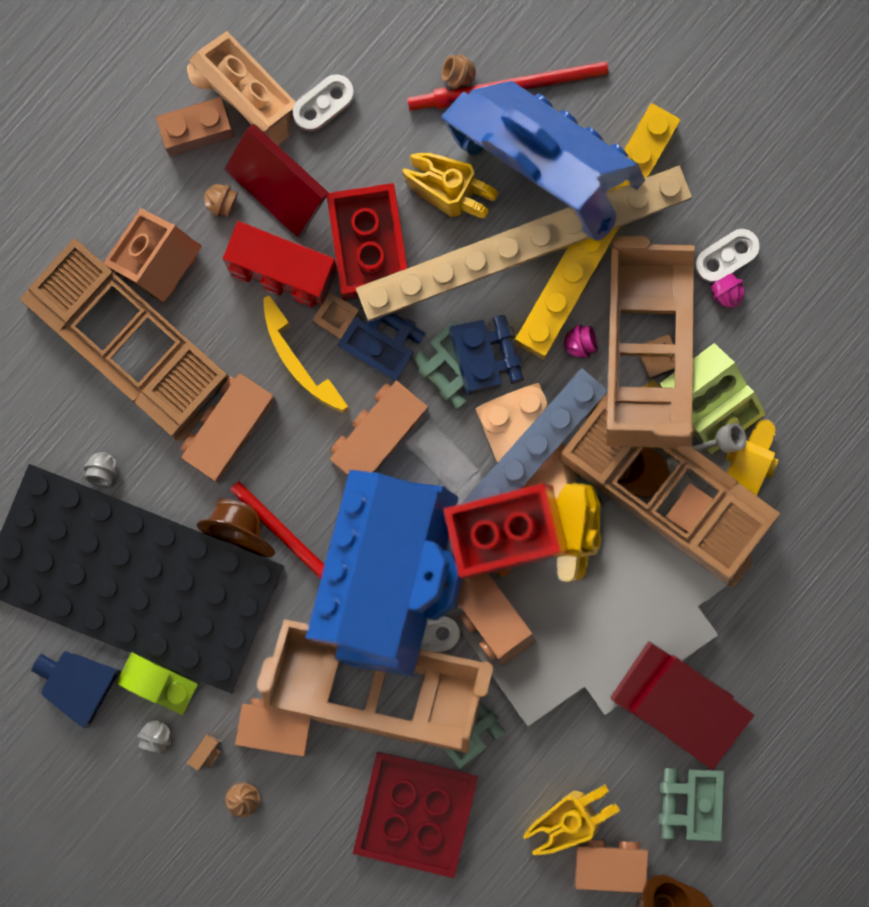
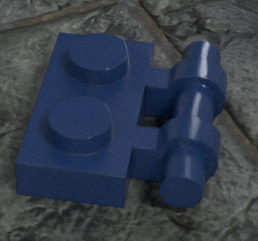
M395 313L368 323L355 316L337 346L391 380L396 381L414 354L412 350L403 346L405 341L410 338L420 344L426 332L416 327V322L409 318L404 320ZM382 322L398 331L394 339L377 330Z
M499 315L493 318L496 330L487 332L484 319L451 326L449 329L467 395L499 388L502 385L499 374L508 372L511 384L524 380L521 370L524 366L521 356L516 353L513 343L515 338L512 326L508 325L506 315ZM500 343L504 359L495 361L491 345Z

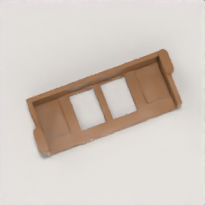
M616 236L612 239L607 446L677 448V446H691L695 245L650 244V240L645 236ZM621 313L676 314L675 344L620 343ZM619 357H675V388L619 387Z
M76 238L63 249L20 297V300L176 441L185 440L196 428L203 416L200 411L218 393L229 378L221 368ZM114 287L140 311L102 351L76 326L108 291ZM149 318L175 343L138 383L112 358Z
M608 394L604 396L589 413L583 426L562 451L561 462L719 578L728 587H735L752 566L753 558L751 554L778 520L780 513L691 446H677V448L660 447L680 463L646 505L617 483L644 447L607 446ZM689 469L717 489L719 493L689 532L685 534L656 511Z
M284 619L274 655L264 660L257 682V689L263 695L264 708L412 743L420 742L468 753L481 700L488 693L493 673L491 663L478 662L420 649L414 672L424 674V679L413 720H404L376 713L387 672L375 671L365 711L328 703L340 663L335 660L338 646L311 641L306 638L309 624Z

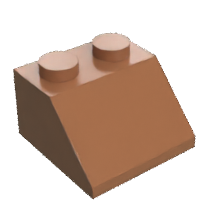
M140 208L103 264L145 293L164 303L168 296L175 291L177 283L187 268L193 264L202 246L177 226Z

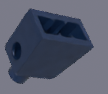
M64 651L58 662L41 653L31 669V672L47 680L40 694L83 728L90 727L121 671L115 667L69 651Z

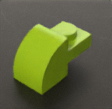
M133 652L130 653L116 682L123 688L181 715L184 714L198 685L194 681Z

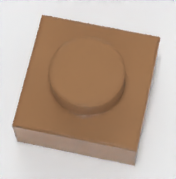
M330 292L312 322L341 340L360 311Z
M666 334L644 344L673 343L669 334ZM640 356L649 380L675 369V357Z
M207 734L189 758L187 764L197 771L202 770L204 766L210 769L221 754V751L217 749L221 741L211 734Z

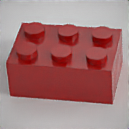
M394 183L329 192L327 204L342 299L359 298L356 291L357 287L407 269Z
M237 221L222 258L228 271L231 272V277L248 284L251 279L258 281L263 285L262 289L281 296L282 292H286L295 298L294 302L312 309L314 304L322 306L337 273L335 258L241 221Z
M542 483L444 509L459 578L471 579L569 554L554 489L549 484Z

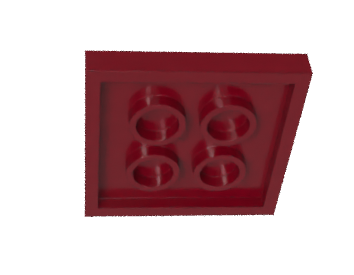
M377 751L353 854L455 878L478 775Z

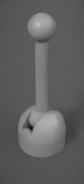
M731 423L717 431L715 440L693 446L692 448L700 452L718 446L724 452H735L745 447L746 435L739 424Z

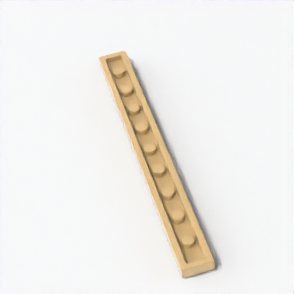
M680 165L645 178L646 181L637 190L629 184L608 192L607 196L616 212V221L612 230L691 200L692 195ZM568 207L357 287L356 291L367 320L370 322L591 237L583 232V225L575 210Z

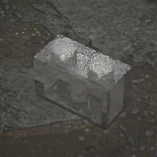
M430 419L405 443L406 448L454 494L478 473V467Z

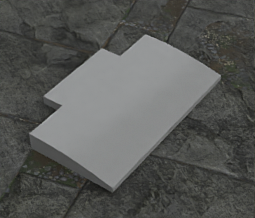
M672 456L665 460L668 464L670 475L679 464ZM686 473L656 511L665 519L689 483L695 486ZM654 496L636 497L647 505ZM610 499L600 508L601 544L597 554L589 556L588 567L586 568L587 575L584 578L572 580V582L561 581L557 575V557L512 568L507 576H500L494 580L537 641L508 663L502 665L497 657L492 661L488 658L479 645L484 639L477 630L471 634L459 618L464 614L459 606L448 614L457 623L460 632L482 662L492 664L493 679L528 727L583 687H585L604 715L619 706L610 697L648 641H651L669 654H674L681 660H684L718 636V634L698 606L727 585L625 508Z

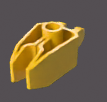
M433 153L411 154L412 166L424 173L403 168L402 173L406 183L418 196L451 218L461 215L463 211L482 219L487 216L489 210L483 204L470 199L474 193L490 201H495L499 193L492 186L475 178L471 164Z
M765 419L757 422L756 428H753L750 438L746 440V445L742 450L728 452L726 460L731 462L727 473L756 496L764 478L771 479L779 461L774 458L775 452L769 450L774 439L773 435L775 434L776 426L770 420Z
M572 483L565 484L556 499L569 553L557 557V575L561 581L565 582L581 580L587 575L586 568L588 567L589 556L596 555L601 544L600 502L593 485Z
M606 785L586 795L583 792L573 790L535 821L523 835L524 840L540 831L551 834L549 835V841L535 848L532 854H550L592 839L599 832L601 822L620 811L617 804L605 807L596 814L590 805L592 801L601 799L609 792Z

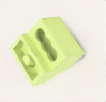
M715 343L693 358L692 429L695 437L701 444L715 440L717 431L725 425L737 423L745 430L766 414L756 394L746 384L735 362ZM675 372L659 383L662 388H675ZM716 446L706 450L713 454L719 447Z

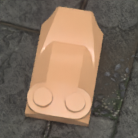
M228 31L198 50L192 56L187 66L189 80L194 86L200 89H214L223 99L235 107L251 125L255 124L278 146L290 137V119L296 102Z
M539 383L520 388L475 408L497 463L547 408L546 397ZM564 443L556 449L523 488L546 483L553 486L557 499L565 484L575 483L577 479L575 471L561 462V453L565 449Z

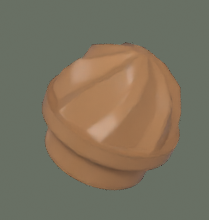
M462 54L458 56L449 55L441 71L442 80L448 82V85L453 88L469 86L476 76L474 63Z
M215 184L204 194L205 206L214 213V216L219 217L223 215L229 218L235 206L238 192L231 190V186L228 184Z
M237 783L226 794V807L230 813L237 817L251 816L260 805L259 792L249 783Z

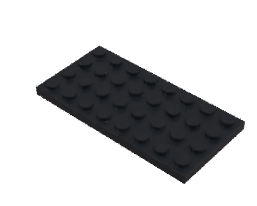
M29 464L0 532V601L129 653L133 652L149 661L231 694L284 567L282 564L32 464Z

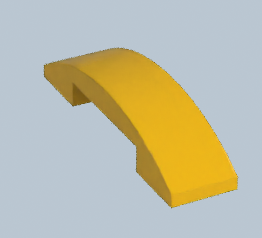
M270 295L265 297L264 313L267 328L273 345L287 370L304 390L319 402L340 413L345 414L348 412L347 404L329 379L316 386L281 336L282 333L291 328L289 322Z

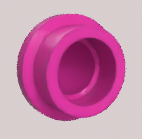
M734 273L726 275L710 286L714 293L712 296L713 300L723 307H737L744 299L742 279L737 280Z
M581 324L576 325L575 328L566 333L564 348L569 354L585 359L589 358L591 353L598 351L597 338L591 325L583 327Z

